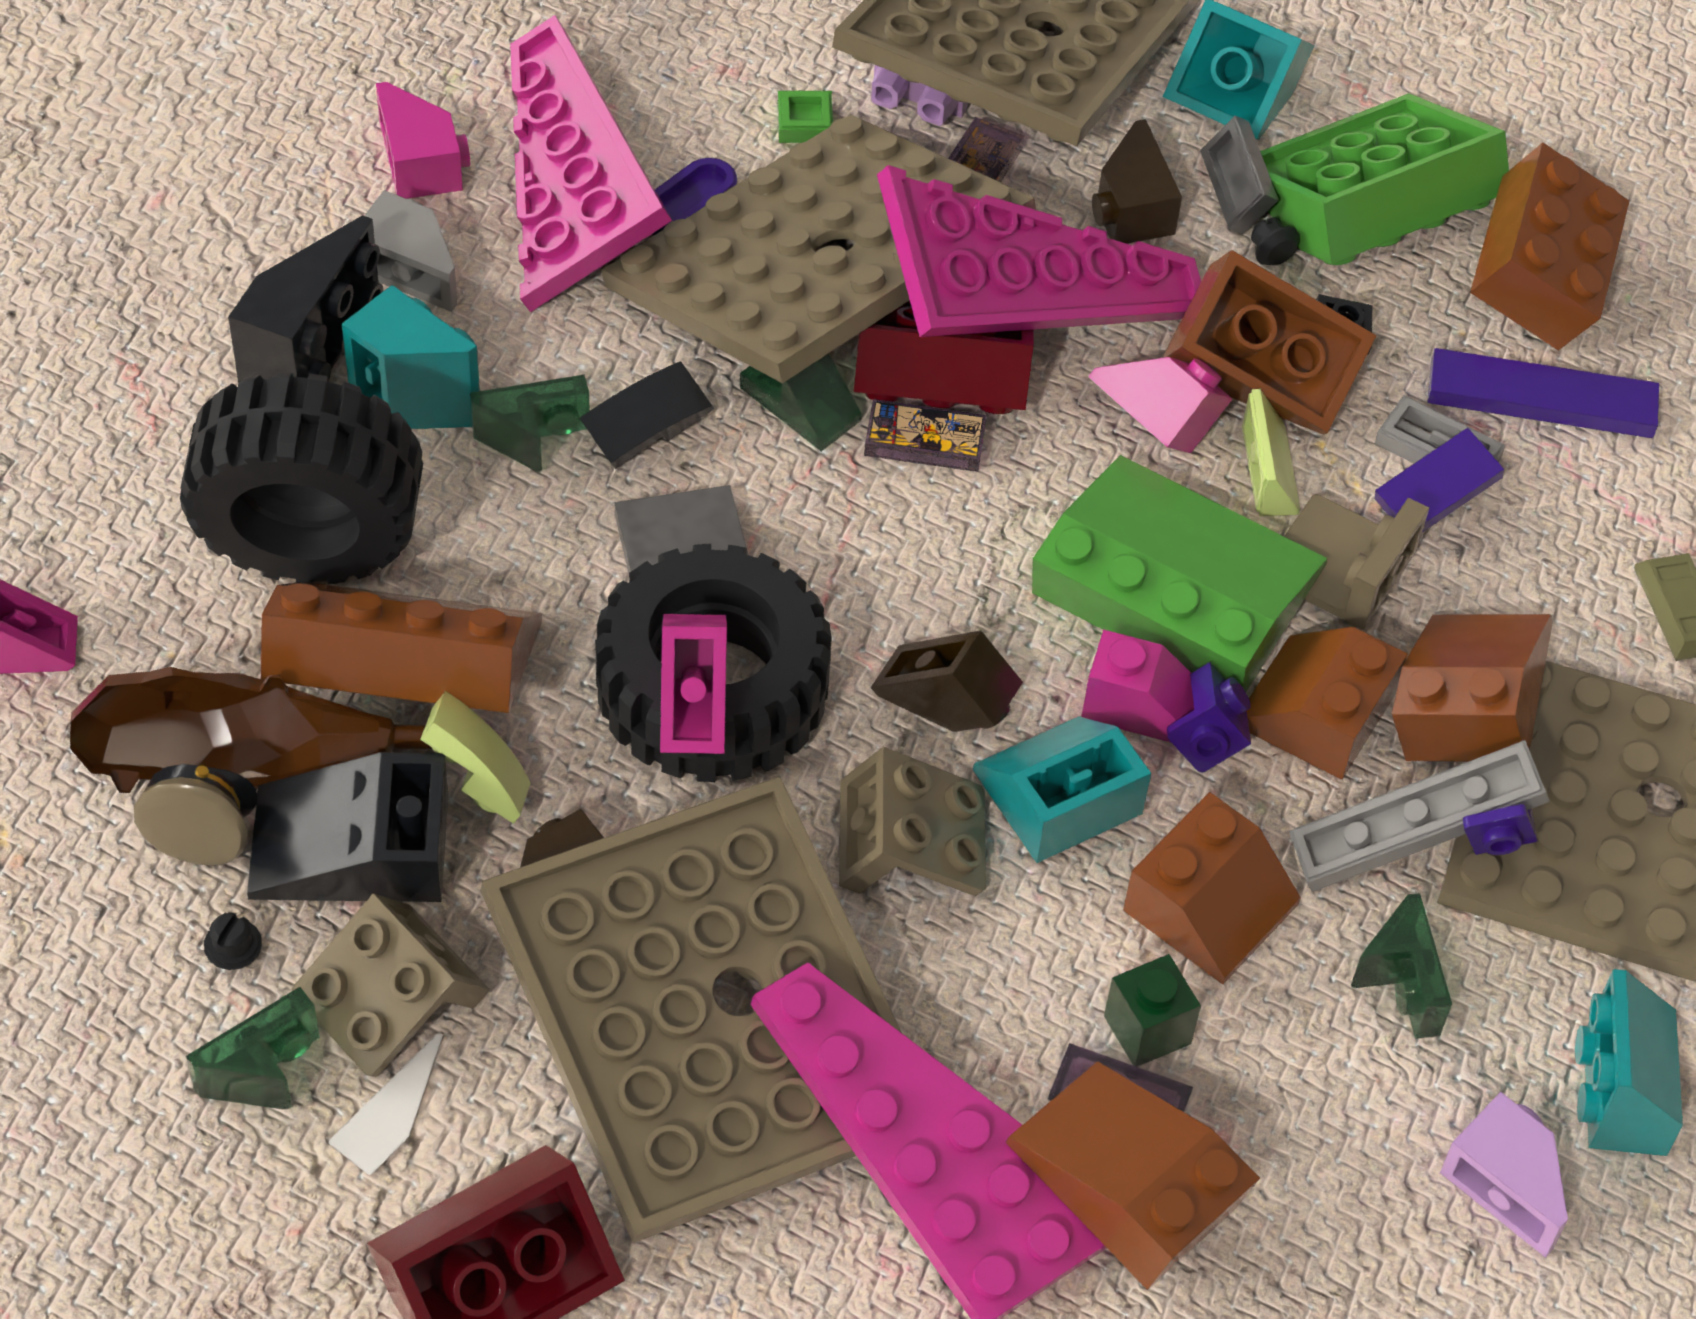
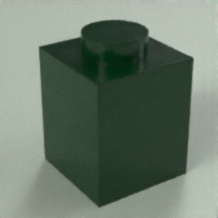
M1168 954L1112 977L1104 1018L1132 1065L1136 1068L1190 1045L1201 1004L1172 957Z

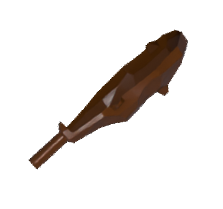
M174 667L147 672L108 675L71 712L70 749L90 773L111 776L119 793H130L138 779L151 780L152 776L168 766L181 764L229 770L237 774L250 770L268 775L267 777L246 778L253 786H258L372 754L392 752L394 749L433 750L431 746L420 740L426 725L394 724L389 718L366 713L288 687L280 675H269L263 680L240 673L192 672Z

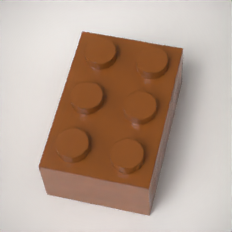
M1542 142L1502 176L1470 293L1559 351L1601 319L1630 200L1576 165L1568 157L1561 155Z

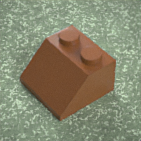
M1355 627L1290 635L1249 697L1251 708L1247 710L1250 734L1343 780L1393 700L1398 688L1401 669L1408 653Z
M1209 792L1131 871L1123 911L1223 985L1299 905L1301 897L1260 827Z

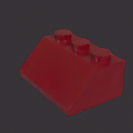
M909 300L859 333L854 392L865 393L867 398L878 402H894L899 397L922 399L924 404L935 408H951L956 403L978 405L981 410L992 414H1008L1013 409L1026 411L1034 347V329L919 337Z
M547 1145L367 1243L391 1299L403 1319H559L625 1281L574 1162Z

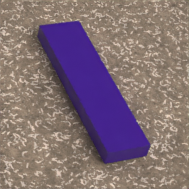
M1434 348L1430 365L1427 403L1653 438L1658 427L1659 383Z

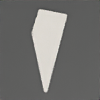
M437 1033L329 1140V1144L368 1175H372L409 1138L443 1037L442 1033Z

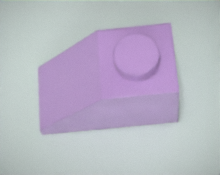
M1500 1092L1452 1142L1440 1173L1546 1258L1554 1249L1568 1221L1554 1133L1544 1126L1540 1117L1532 1109L1522 1104H1516Z

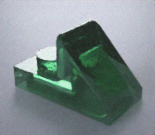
M829 353L783 384L751 366L740 373V388L821 452L861 421L862 413Z
M585 374L469 393L474 439L537 472L542 471L540 437L566 435L575 431L587 430L579 419L590 411L589 389Z
M1420 893L1407 895L1359 958L1351 983L1352 988L1395 984L1398 1010L1402 1016L1409 1015L1415 1039L1440 1036L1452 1006Z
M298 987L186 1055L192 1086L200 1098L276 1109H290L292 1107L287 1079L276 1064L297 1059L309 1049L313 1041L320 1038L315 1005L302 988Z

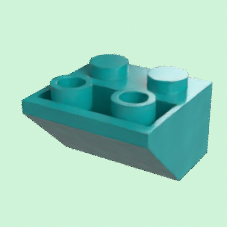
M391 285L342 323L348 383L359 386L362 394L368 397L375 394L386 401L391 408V413L399 412L411 429L474 427L482 420L477 345L465 331L460 328H452L435 316L423 301L418 298L411 299Z
M1080 716L978 761L973 765V772L1036 863L1142 815L1151 778L1150 770L1119 727Z
M1613 969L1602 994H1593L1588 1025H1580L1576 1034L1575 1061L1578 1065H1585L1586 1083L1581 1084L1578 1093V1121L1588 1125V1148L1667 1156L1683 1127L1676 1009L1628 971Z

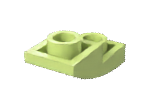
M445 691L433 706L420 740L431 746L435 753L444 754L446 761L458 763L468 769L461 788L462 792L472 797L473 801L483 810L497 813L514 824L521 815L531 784L528 776L502 738L468 706Z

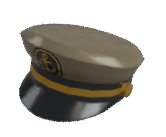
M189 764L168 766L152 776L147 787L135 803L134 823L149 843L168 856L199 865H222L238 858L247 845L248 830L244 818L252 812L257 804V790L245 777L229 770Z

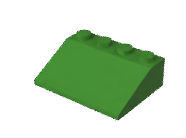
M1409 93L1260 151L1279 199L1267 212L1272 218H1279L1284 227H1293L1299 232L1300 241L1297 247L1301 251L1329 265L1350 263L1356 259V255L1374 247L1394 245L1402 239L1401 236L1421 228L1438 227L1446 222V218L1465 210H1478L1487 207L1490 204V200L1497 197L1502 176L1509 171L1506 133L1504 130Z
M1120 455L1061 515L1033 557L1032 593L1101 629L1163 645L1191 673L1211 662L1226 680L1230 677L1235 678L1245 692H1247L1326 566L1327 558Z

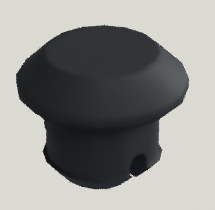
M1276 217L1268 218L1267 222L1265 220L1259 221L1254 226L1251 234V240L1257 245L1255 252L1257 261L1263 265H1278L1286 262L1297 249L1300 241L1299 232L1293 227H1284L1281 220Z
M229 912L218 916L212 922L210 930L205 937L204 953L209 962L218 968L235 970L246 967L259 956L262 949V937L257 927L251 924L245 917L238 919L237 913Z

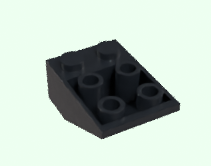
M363 215L255 277L228 316L238 384L247 377L259 374L263 379H268L276 372H293L294 377L308 378L309 374L327 376V381L329 382L331 369L340 355L345 356L342 323L383 292V285L378 280L377 269L380 249L375 244L372 218Z
M380 752L258 785V800L255 811L247 889L248 900L367 901L374 893L400 902H442L448 809V785L444 754Z

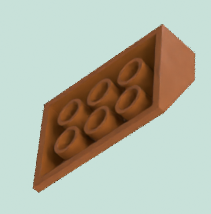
M312 582L280 584L276 586L262 613L261 679L265 680L269 675H280L286 684L435 704L446 691L469 708L509 713L542 624V613Z

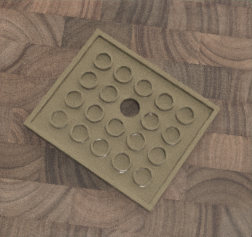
M863 0L835 29L832 48L850 54L860 62L872 63L899 74L909 82L921 83L946 93L956 101L971 103L993 112L1005 121L1018 122L1045 133L1055 141L1067 142L1078 146L1200 0ZM1046 21L1059 26L1062 29V34L1045 36L1036 29L1042 28Z
M850 114L847 117L835 120L829 128L808 141L793 146L787 154L766 167L753 171L749 174L748 178L724 193L712 196L706 202V206L688 218L670 222L661 232L640 245L629 248L619 258L602 267L601 272L606 288L783 384L910 300L877 174L887 165L906 170V177L929 183L936 179L952 184L954 192L977 199L989 195L1036 210L1035 199L1030 195ZM835 239H849L855 242L854 246L847 251L840 246H827L819 249L823 243Z
M1546 661L1530 746L1531 756L1550 800L1546 804L1532 808L1538 842L1522 845L1518 850L1505 855H1491L1488 853L1475 855L1466 834L1456 837L1437 903L1696 982V704ZM1654 782L1669 785L1681 795L1684 808L1678 809L1672 817L1654 815L1648 811L1647 802L1638 793V790L1643 785Z
M780 776L482 881V896L632 1243L856 1156L757 1013L753 1012L744 1016L731 1015L717 1005L713 996L714 983L726 973L738 972V974L746 979L757 980L761 988L764 989L808 962L901 1032Z

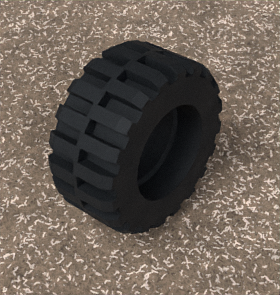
M276 372L268 379H263L259 374L243 379L238 384V387L232 383L223 388L207 401L197 413L180 487L181 508L191 529L198 538H204L210 550L218 556L224 554L229 556L233 565L246 571L249 568L262 571L263 577L279 580L280 577L296 579V583H313L314 580H327L328 584L344 583L350 576H355L359 580L372 575L378 567L381 569L385 568L407 547L412 537L424 464L422 461L423 452L417 437L399 412L392 414L391 408L386 401L375 394L371 397L362 394L359 386L345 381L342 385L328 382L327 376L309 374L308 378L294 377L293 372Z
M711 544L693 545L692 552L682 554L676 548L658 555V563L651 565L646 561L629 573V583L624 580L618 583L608 596V606L602 609L599 615L597 639L595 640L598 704L602 716L609 720V730L616 740L624 746L631 743V755L644 764L650 766L656 761L661 764L662 773L678 778L682 777L683 772L697 775V782L715 783L716 776L731 775L732 781L752 777V769L761 766L764 772L784 763L785 751L791 755L797 753L809 741V733L818 728L824 715L825 700L828 699L832 636L830 623L824 618V607L818 596L811 590L806 592V581L790 568L785 572L779 570L780 562L772 557L760 553L759 557L756 558L747 555L745 547L729 544L728 550H711ZM663 614L726 615L727 642L750 650L766 664L753 676L736 683L726 684L724 754L660 753L662 667L660 662L662 661Z

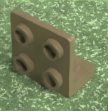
M1314 494L1284 536L1327 558L1326 566L1304 600L1365 630L1416 553L1429 507L1411 498H1407L1395 517L1386 514L1380 524H1377L1321 495Z
M884 746L840 780V887L860 894L892 869L899 867L970 895H979L986 889L985 790L980 784Z
M374 893L292 987V994L356 1065L366 1075L377 1077L383 1072L439 1006L452 1003L474 1009L490 991L482 980L411 905Z

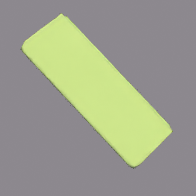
M1252 389L1248 395L1242 431L1256 512H1259V516L1297 515L1300 513V504L1285 424L1261 389Z

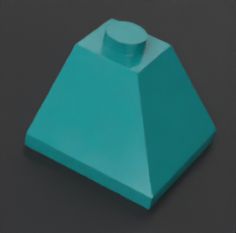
M1205 0L1162 97L1224 125L1234 116L1249 121L1255 139L1259 140L1293 95L1315 45L1214 0Z

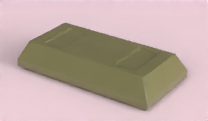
M1690 554L1650 559L1635 564V572L1675 660L1696 658V567Z

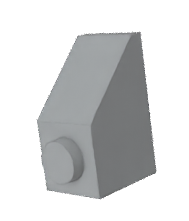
M384 190L364 215L373 219L375 244L380 249L377 264L379 283L389 287L393 285L406 294L452 312L457 306L455 266L433 209L423 206L416 200L405 199Z

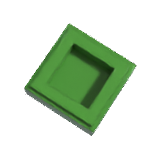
M778 91L779 143L806 142L829 128L833 123L832 91Z

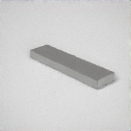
M1524 740L1290 830L1289 833L1306 882L1311 891L1314 892L1466 834L1463 817L1518 804H1524L1527 810L1546 804L1550 800L1527 743Z

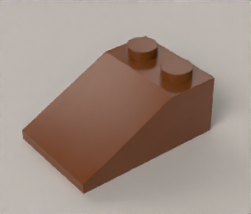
M1230 250L1209 266L1162 358L1171 357L1187 363H1191L1194 358L1199 359L1220 375L1222 380L1217 386L1231 398L1247 404L1248 395L1252 389H1261L1281 418L1325 435L1328 433L1377 335L1242 255Z
M1438 614L1431 616L1402 666L1392 711V717L1406 761L1469 762L1524 740L1530 751L1553 624L1551 614Z
M1098 1061L1006 1140L1008 1146L1147 1290L1225 1220L1260 1179L1212 1128Z

